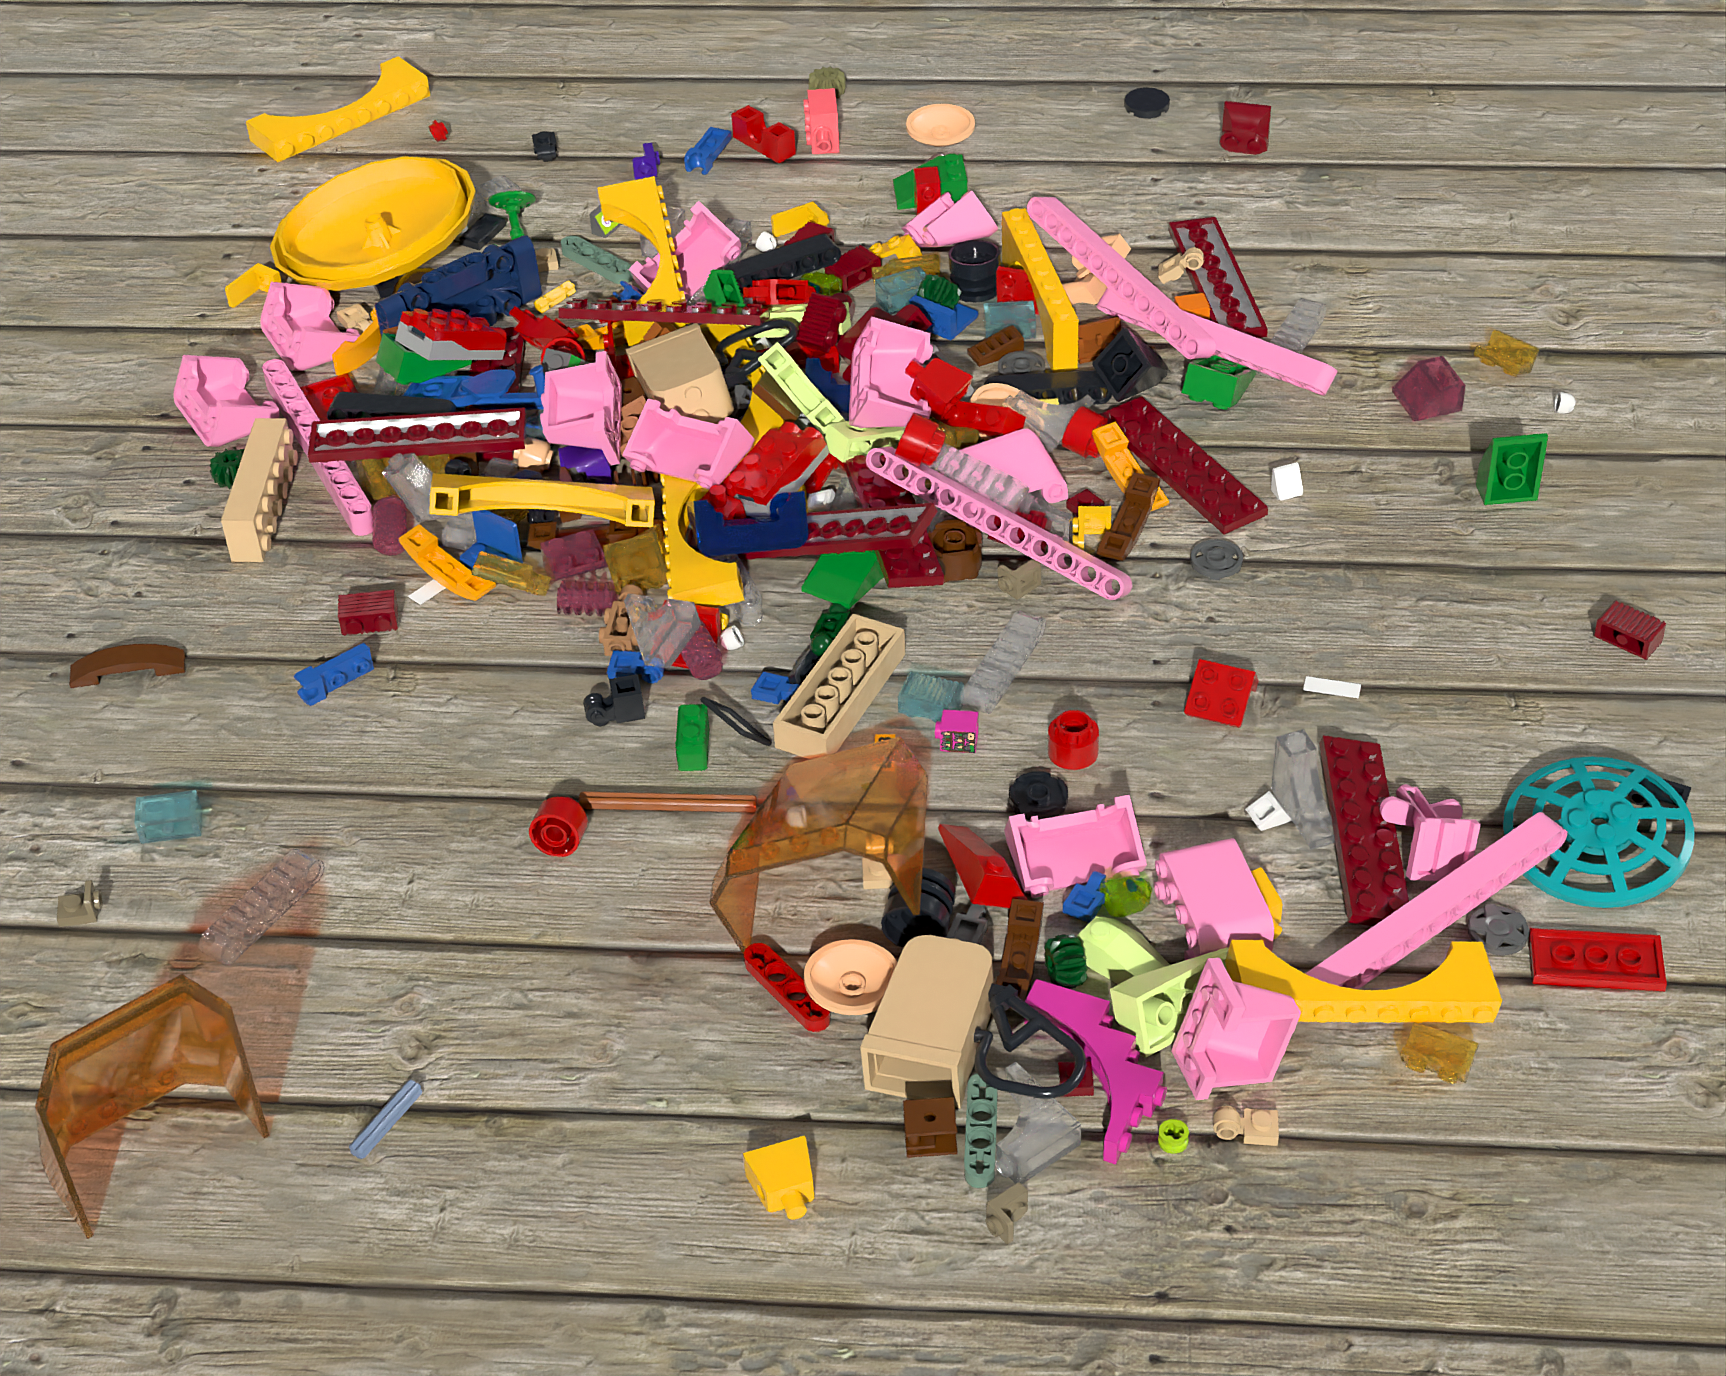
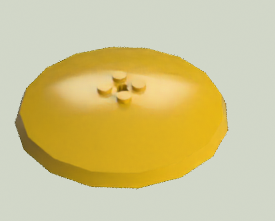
M404 156L370 162L336 175L309 192L279 222L270 244L275 267L301 285L319 286L333 291L372 286L410 272L444 251L467 226L474 205L476 191L467 170L446 159Z

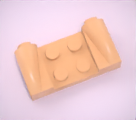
M1120 233L1100 237L1124 259L1131 250ZM1072 255V263L1079 270L1076 274L1077 278L1074 282L1065 283L1062 286L1071 305L1082 302L1095 305L1101 299L1107 286Z

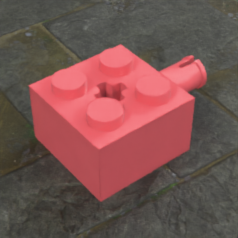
M835 88L807 90L808 99H803L807 146L811 145L812 154L839 153Z

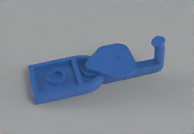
M538 365L529 371V374L534 378L537 393H506L516 378L515 372L513 370H489L474 377L438 376L422 383L412 382L403 396L446 399L453 402L456 408L473 405L482 410L512 408L541 410L544 409L541 394L544 393L545 374L542 365Z

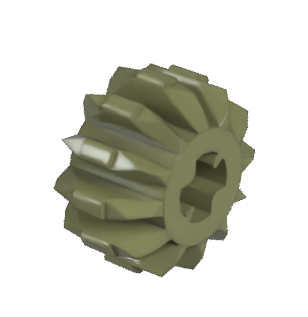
M822 66L821 69H814V72L809 74V90L835 88L836 98H840L845 93L846 78L844 72L840 71L839 68L833 69L831 66L828 68Z

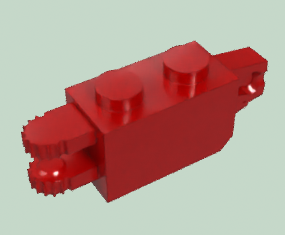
M808 280L752 281V287H743V298H753V304H762V306L808 304L811 293H816L814 287L808 286Z

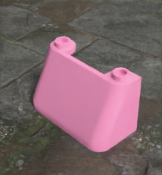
M968 191L956 203L950 198L949 192H945L901 229L904 231V235L909 234L918 247H941L990 237L998 230V227L973 191Z
M699 201L690 209L693 213L691 221L689 222L686 219L683 222L685 228L673 238L675 252H671V256L676 255L679 269L674 271L675 273L680 272L683 287L678 288V290H684L687 305L689 300L706 284L711 270H721L730 260H735L741 253L740 239ZM659 253L652 260L647 257L645 259L646 264L642 265L636 261L629 268L635 282L646 292L657 275L660 263Z
M271 282L261 314V329L289 370L304 371L333 361L332 354L344 341L354 343L360 336L359 332L353 328L347 329L345 333L340 332L330 319L329 314L334 308V299L327 289L319 286Z
M875 317L870 318L857 339L852 353L849 425L858 428L906 427L914 413L929 419L931 407H928L927 400L920 399L917 402L910 395L914 379L905 374V370L912 360L923 365L925 360L930 359L933 351V345L930 344V333Z
M183 355L174 387V402L207 447H219L250 435L255 418H279V408L273 401H265L262 406H258L244 389L245 384L249 380V371L240 358Z
M647 399L623 452V456L630 462V467L638 472L648 470L696 482L701 487L710 489L713 485L721 484L750 451L755 439L737 419L725 417L724 421L720 420L719 424L681 416L675 409L663 411L660 408L661 403L659 401Z
M1027 428L946 455L940 463L939 469L942 475L996 504L1041 489L1042 497L1049 503L1068 499V489L1064 478L1040 438ZM949 490L948 499L951 503H953L955 496L954 493L951 490ZM972 503L971 512L976 516L978 507L975 503ZM966 522V526H969L974 529V526Z
M1130 795L1114 797L1115 805H1109L1105 808L1104 804L1097 805L1095 810L1038 820V816H1033L1030 822L1026 821L1024 814L1009 816L1004 832L1024 893L1031 894L1032 898L1048 895L1051 890L1073 887L1076 883L1084 885L1087 884L1094 871L1105 874L1106 878L1104 881L1121 878L1122 881H1130L1139 878V873L1146 868L1147 863Z

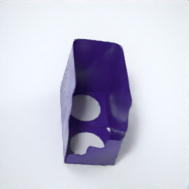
M576 446L558 448L561 467L566 466L567 469L575 467L577 472H585L587 479H591L594 484L612 485L610 466L601 449Z

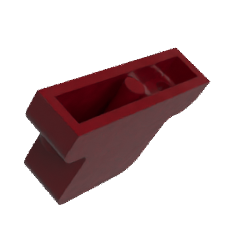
M913 304L906 305L896 315H890L878 307H873L837 343L838 354L849 365L842 375L849 386L851 385L853 349L870 318L875 317L925 332L932 323L918 307Z

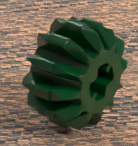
M928 274L921 281L917 296L953 310L959 302L961 290L956 284L946 280L944 277Z
M234 447L232 450H227L225 448L224 452H217L215 457L210 459L211 477L215 483H218L220 488L227 486L229 490L232 489L245 449L238 450Z
M1062 934L1048 939L1044 946V957L1051 983L1067 989L1083 985L1087 979L1086 972L1088 967L1086 965L1087 958L1084 954V948L1081 946L1078 937H1075L1073 934Z

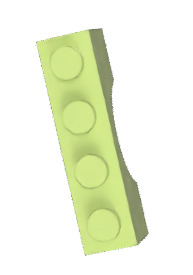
M778 342L758 358L764 369L811 424L823 435L824 439L828 424L845 421Z

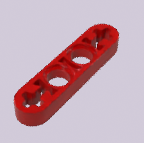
M753 943L745 949L744 962L747 971L805 1029L812 1032H820L830 1025V1011L818 1005L809 996L804 980L768 945ZM775 973L786 976L783 980L777 982L769 979ZM794 992H800L805 995L803 999L797 1001L788 998Z

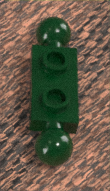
M833 603L829 607L828 613L821 614L810 634V648L816 656L821 657L849 620L850 609L845 608L839 603Z

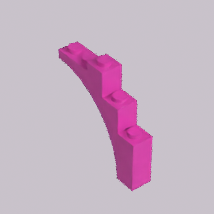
M1036 979L1025 1002L1077 1041L1083 1048L1087 1061L1092 1062V1070L1098 1077L1106 1094L1111 1116L1104 1138L1103 1161L1117 1164L1121 1153H1127L1132 1140V1134L1130 1133L1132 1128L1139 1127L1143 1115L1152 1118L1156 1106L1162 1107L1167 1093V1087L1163 1086V1072L1138 1065L1140 1051L1136 1050V1036L1111 1029L1113 1016L1109 1015L1110 1001ZM1024 1018V1024L1028 1023L1029 1021Z

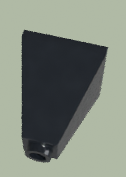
M1123 328L1092 363L1117 402H1121L1158 385L1170 372L1162 358L1127 328Z

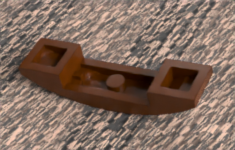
M1134 472L1125 490L1123 505L1110 532H1105L1097 549V555L1120 561L1126 559L1137 543L1147 522L1158 491L1160 478Z
M610 520L609 526L559 530L557 522L530 524L528 545L540 550L562 554L595 553L613 549L631 541L636 537L637 527L625 526V524Z
M129 644L103 649L77 660L70 666L69 685L70 688L99 685L100 676L153 668L156 676L185 673V651L177 647L159 644Z
M1012 899L1008 919V933L1000 974L997 976L996 984L1002 986L1010 984L1018 990V997L1025 1001L1030 992L1035 969L1044 902Z

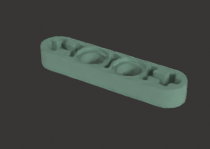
M571 235L561 240V250L565 257L613 283L620 284L621 281H626L627 283L632 281L633 277L629 271L631 264L578 236Z
M978 1073L970 1077L967 1087L964 1176L970 1186L985 1188L991 1185L995 1178L998 1090L987 1085L979 1077ZM980 1087H986V1099H979ZM978 1111H985L991 1117L987 1120L979 1121L973 1115ZM977 1138H984L990 1144L985 1148H977L972 1145V1142ZM977 1160H983L982 1174L976 1173Z

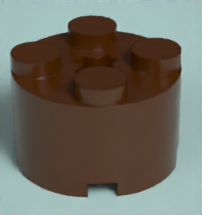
M946 520L936 524L935 529L931 533L929 530L928 536L943 571L944 583L965 579L972 580L978 577L982 566V534L979 529L966 526V522L962 520Z

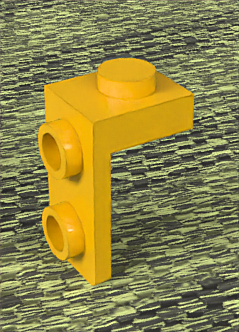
M812 201L772 215V235L779 237L796 231L805 226L808 221L827 227L829 218L827 213L822 211Z
M909 234L902 237L894 236L886 243L880 244L878 242L868 249L881 259L896 254L907 273L915 271L924 258L920 248L916 246Z
M259 263L255 264L225 287L229 306L235 308L259 289L268 292L271 282L282 283L279 271Z
M1078 506V517H1073V534L1078 535H1073V545L1084 551V534H1105L1106 531L1110 532L1111 506Z

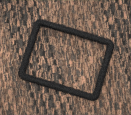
M706 697L700 699L705 706L740 735L766 746L771 745V741L733 709ZM722 711L727 712L728 714H730L733 718H735L739 723H741V724H742L745 728H747L750 732H747V731L743 730V729H742L740 726H738L734 721H732L728 716H726Z

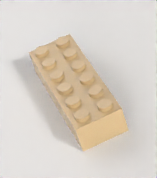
M255 418L221 519L231 562H264L266 552L271 549L272 533H276V520L282 514V501L287 498L288 482L292 481V469L298 462L297 450H293L292 446L293 432L292 429H288L286 418Z
M852 614L774 720L775 748L828 765L905 656L904 629Z

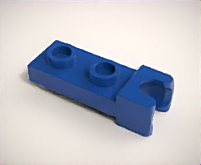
M710 127L695 147L690 148L685 154L684 164L686 171L691 172L694 168L701 167L703 168L702 175L708 174L713 167L715 159L732 139L731 131Z
M362 643L315 668L309 666L294 675V679L302 686L297 691L300 698L307 705L312 706L326 699L327 693L372 671L374 667L370 648L365 643Z

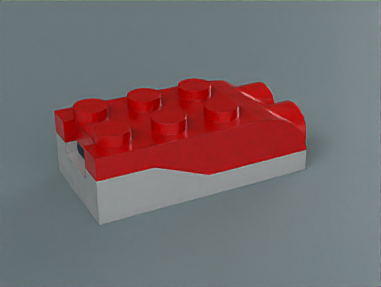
M422 309L402 311L395 341L427 360H502L507 339L506 333L502 328L489 327V323L485 318L470 317L458 309H452L451 312H445L440 309H433L432 312Z
M786 421L779 428L770 429L764 434L721 485L726 488V495L739 499L743 503L747 516L772 522L829 454L828 446L823 435L817 429L806 427L804 430H801L794 423Z

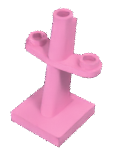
M1404 784L1397 789L1396 797H1387L1382 801L1380 813L1385 821L1415 828L1406 876L1410 880L1440 881L1474 857L1480 823L1476 819H1461L1463 810L1457 800L1445 799L1441 802L1429 804L1417 787Z

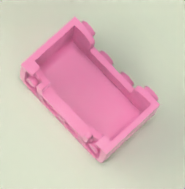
M1234 838L1160 853L1159 860L1155 861L1158 881L1154 882V891L1157 899L1162 900L1165 905L1174 902L1177 921L1180 925L1184 924L1188 943V950L1184 951L1185 960L1226 947L1229 948L1231 940H1263L1265 947L1272 952L1274 939L1273 919Z

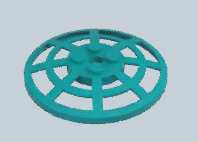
M1577 757L1557 761L1540 768L1528 776L1515 789L1508 800L1504 812L1503 836L1514 829V810L1521 795L1537 799L1532 816L1543 812L1546 802L1562 807L1561 819L1554 822L1567 831L1566 840L1571 846L1566 853L1557 849L1550 855L1559 862L1550 877L1539 871L1535 866L1522 875L1545 893L1565 902L1586 907H1624L1658 896L1670 888L1682 876L1690 862L1694 848L1692 816L1686 803L1677 791L1660 776L1646 768L1614 758ZM1585 766L1611 767L1628 771L1631 774L1624 777L1609 772H1588ZM1572 768L1575 773L1555 781L1546 789L1530 786L1542 777L1559 770ZM1644 778L1648 779L1668 794L1679 808L1661 807L1654 795L1639 783ZM1592 779H1605L1620 784L1613 792L1595 789ZM1576 781L1579 782L1582 792L1575 794L1571 798L1555 793L1563 786ZM1633 789L1642 795L1651 807L1634 808L1625 797ZM1593 819H1603L1607 824L1595 825L1591 821ZM1638 819H1656L1657 830L1653 840L1637 831ZM1666 819L1684 820L1685 841L1678 858L1661 847L1666 835ZM1631 843L1644 849L1636 857L1620 862L1618 852L1627 848ZM1582 852L1593 855H1605L1607 864H1592L1577 859ZM1653 857H1656L1669 867L1663 875L1654 881L1638 888L1627 889L1624 873L1641 867ZM1570 869L1593 875H1610L1614 892L1586 891L1562 884Z

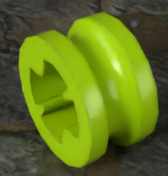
M1168 1119L1160 1125L1158 1130V1144L1160 1148L1171 1154L1183 1152L1189 1142V1129L1187 1125L1177 1119ZM1168 1134H1174V1136L1179 1137V1139H1173V1137Z

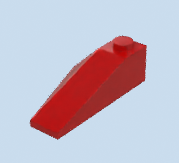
M939 824L938 830L972 904L1011 908L1012 899L1028 900L1005 859L968 827Z

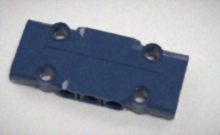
M523 235L501 246L495 244L488 245L482 253L473 252L424 274L421 277L422 282L415 285L409 282L404 283L397 293L375 302V310L381 338L382 330L399 326L402 311H414V309H422L427 312H432L433 309H440L445 312L458 309L470 317L485 318L489 323V327L496 324L497 315L503 313L506 316H511L509 312L514 306L520 309L522 305L542 296L534 245L527 235Z

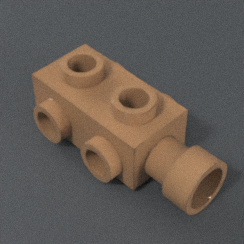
M635 585L624 586L621 590L619 601H613L612 608L605 609L604 622L606 627H600L599 643L604 645L605 656H612L613 650L634 652L635 647L640 646L641 627L646 625V610H642L641 606L643 592Z

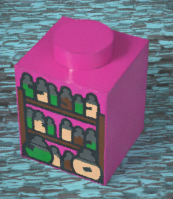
M943 709L941 721H936L935 739H940V751L976 753L979 733L978 712Z

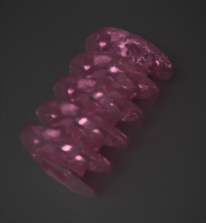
M385 497L378 500L372 510L373 546L378 552L388 556H396L405 551L399 542V537L407 533V508L405 503L397 497Z
M562 580L557 591V612L560 614L563 610L565 615H570L574 610L575 615L581 616L585 611L587 616H592L596 611L597 616L603 617L605 609L612 608L613 601H617L616 589L611 590L609 582H606L604 588L600 589L598 581H595L593 588L589 589L588 582L584 581L580 589L577 586L576 580L572 581L570 588H567L566 581Z
M689 619L680 624L674 632L673 640L693 677L698 680H708L718 675L723 669V663L721 662L722 653L704 622L700 619Z

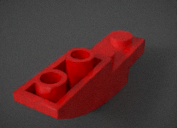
M516 306L509 312L518 322L514 330L528 344L543 351L550 341L561 337L573 339L582 349L584 347L577 340L579 335L558 318H555L554 321L546 315L542 319L536 318L529 310L521 311Z

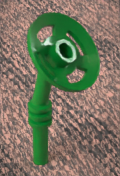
M507 191L490 196L488 199L489 205L497 209L506 210V214L509 215L511 239L514 240L525 235L520 227L518 214L520 209L527 208L536 202L535 195L522 191Z

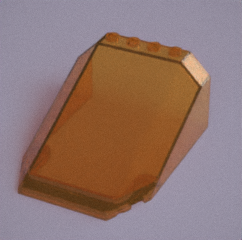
M901 736L794 763L788 767L732 845L712 880L709 904L743 955L745 949L751 945L759 873L843 851L882 863L913 916L920 914L928 775Z
M184 974L169 980L50 1045L35 1104L41 1163L49 1183L87 1239L94 1235L65 1163L71 1146L184 1084L225 1087L264 1139L270 1136L232 1007L228 1002Z

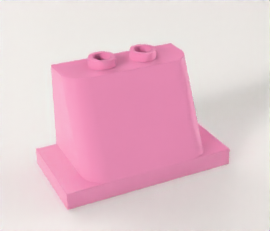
M597 352L595 363L545 372L544 393L541 394L544 411L540 414V420L547 441L552 444L601 449L610 466L620 464L622 384L607 352Z
M1220 958L1207 959L1171 1050L1196 1100L1208 1099L1212 1088L1272 1082L1301 1015L1296 1002L1289 995L1232 981Z

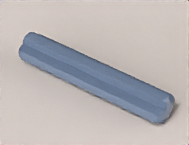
M408 1080L349 1145L350 1153L359 1159H364L422 1094L421 1085L413 1080Z

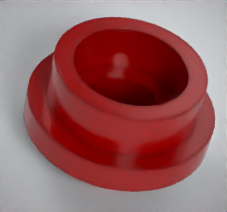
M436 120L432 121V125L428 126L434 139L437 142L441 140L443 142L446 141L448 131L442 122L438 123Z

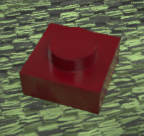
M1085 489L1067 499L1066 508L1078 517V506H1105V502L1088 489Z
M1087 1061L1086 1071L1081 1083L1070 1093L1061 1097L1094 1096L1091 1061ZM1058 1062L1059 1084L1065 1082L1071 1076L1075 1062Z

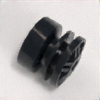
M970 240L953 246L948 253L949 269L951 272L950 281L961 290L959 300L976 303L995 298L997 296L996 270L998 266H1001L999 247L994 243L984 240Z
M912 867L897 873L892 880L888 902L885 905L881 920L882 931L887 939L895 945L904 948L908 941L921 935L946 938L950 916L956 899V889L952 882L940 872L929 868Z

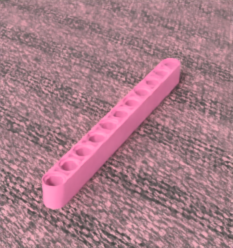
M1033 197L1029 200L1027 205L1028 215L1184 357L1198 359L1213 356L1216 350V343L1213 337L1057 198Z
M1107 287L1096 306L1099 310L1110 316H1118L1123 321L1158 333ZM1185 312L1215 340L1216 350L1213 355L1323 396L1326 395L1337 374V370L1326 363Z
M280 359L268 360L262 366L267 390L283 417L286 418L289 427L308 457L312 421L320 420L286 364ZM345 461L311 463L351 531L358 536L372 533L375 529L371 504Z
M889 446L873 448L868 452L866 463L873 472L924 500L934 503L935 506L1109 600H1116L1130 593L1132 581L1124 572L928 466L922 464L921 467H918L896 457V449ZM881 453L886 458L884 466L880 463L879 459ZM904 465L908 468L909 472L907 478L902 474ZM926 478H929L932 484L930 491L925 487ZM949 490H951L955 496L953 503H951L948 499ZM972 503H975L978 507L976 516L971 512ZM996 515L1001 519L1000 528H997L994 524V517ZM1019 528H1021L1025 533V538L1023 541H1021L1017 536V531ZM1042 541H1045L1048 545L1047 554L1041 550L1040 545ZM1066 553L1072 558L1071 567H1068L1064 562ZM1090 566L1096 571V578L1094 580L1088 575V568ZM1113 579L1117 580L1120 584L1119 593L1112 589Z
M1543 812L1535 814L1305 974L1337 986L1360 989L1554 853L1565 842L1567 831Z

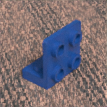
M914 295L909 300V304L918 307L932 323L926 331L950 341L978 317V311L961 304H957L952 310L917 295Z
M488 510L472 511L477 542L459 556L460 563L471 570L477 568L489 578L503 584L523 566L517 525L511 520L502 518Z

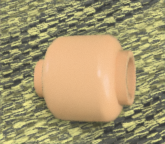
M527 437L525 438V449L515 450L513 458L518 459L517 465L519 469L536 471L542 474L545 470L549 471L554 450H551L550 444L546 441Z

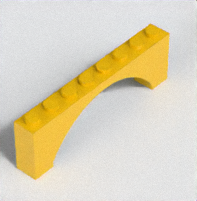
M397 56L380 64L381 76L378 82L366 95L357 101L337 110L316 115L289 117L263 113L246 121L249 139L276 162H280L429 97L430 91L427 76Z
M655 176L598 187L604 222L614 221L636 230L654 245L660 255L657 275L652 285L639 299L637 304H646L649 300L662 301V305L672 304L673 301L686 302L684 290H678L683 285L680 272L675 273L674 271L678 270L679 267L676 255L671 256V252H675L673 238H667V235L671 234L669 219H663L668 217L665 202L660 203V200H664L662 186H656ZM623 321L628 346L638 345L654 322ZM671 322L677 329L686 327V324H691Z
M1015 208L1002 212V262L1004 267L1025 270L1040 315L1048 364L1053 373L1078 370L1079 319L1026 208Z
M702 324L700 329L715 355L716 346L724 338L744 330L745 326ZM750 337L740 340L725 349L724 354L728 359V364L722 368H727L736 349L742 348L756 351ZM743 359L739 368L743 367L750 361ZM763 366L747 376L752 382V389L765 371ZM753 390L749 407L740 422L755 439L751 449L770 429L779 428L786 422L760 399Z
M660 474L663 485L661 494L664 502L662 510L665 518L663 527L666 534L664 543L668 553L665 555V560L669 570L666 572L669 588H671L667 589L669 601L714 608L745 601L743 582L737 563H725L708 558L696 552L685 541L687 528L694 516L695 505L709 489L701 487L696 482Z
M433 473L429 514L458 516V514L489 509H545L592 515L625 524V526L653 528L655 499L652 487Z
M1231 940L1225 959L1227 972L1232 981L1291 996L1301 1011L1298 1022L1486 1023L1494 1022L1502 1003L1483 942L1451 941L1444 962L1431 974L1412 984L1388 990H1359L1323 982L1284 962L1265 947L1263 940Z

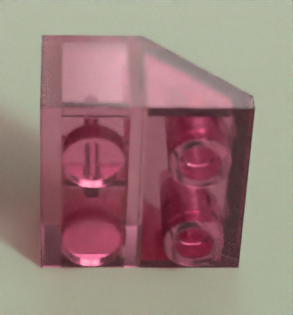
M1444 356L1418 361L1392 387V392L1412 420L1419 421L1462 411L1466 385Z
M593 529L540 543L543 566L551 585L604 571L609 567L608 560Z

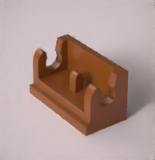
M1118 316L1078 326L1079 364L1094 361L1105 349V343H1110L1122 330L1121 320Z

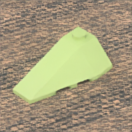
M1096 916L1077 935L1081 946L1084 948L1087 967L1117 984L1134 976L1170 965L1141 933L1114 918Z
M1228 947L1134 976L1110 989L1114 1017L1125 1033L1136 1036V1049L1140 1051L1141 1056L1148 1057L1169 1046L1176 1039L1175 1033L1182 1025L1207 959L1220 958L1226 968L1225 959Z

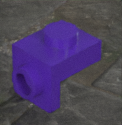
M652 142L644 143V156L632 159L635 180L653 176L658 177L656 165H660L659 153L654 151Z

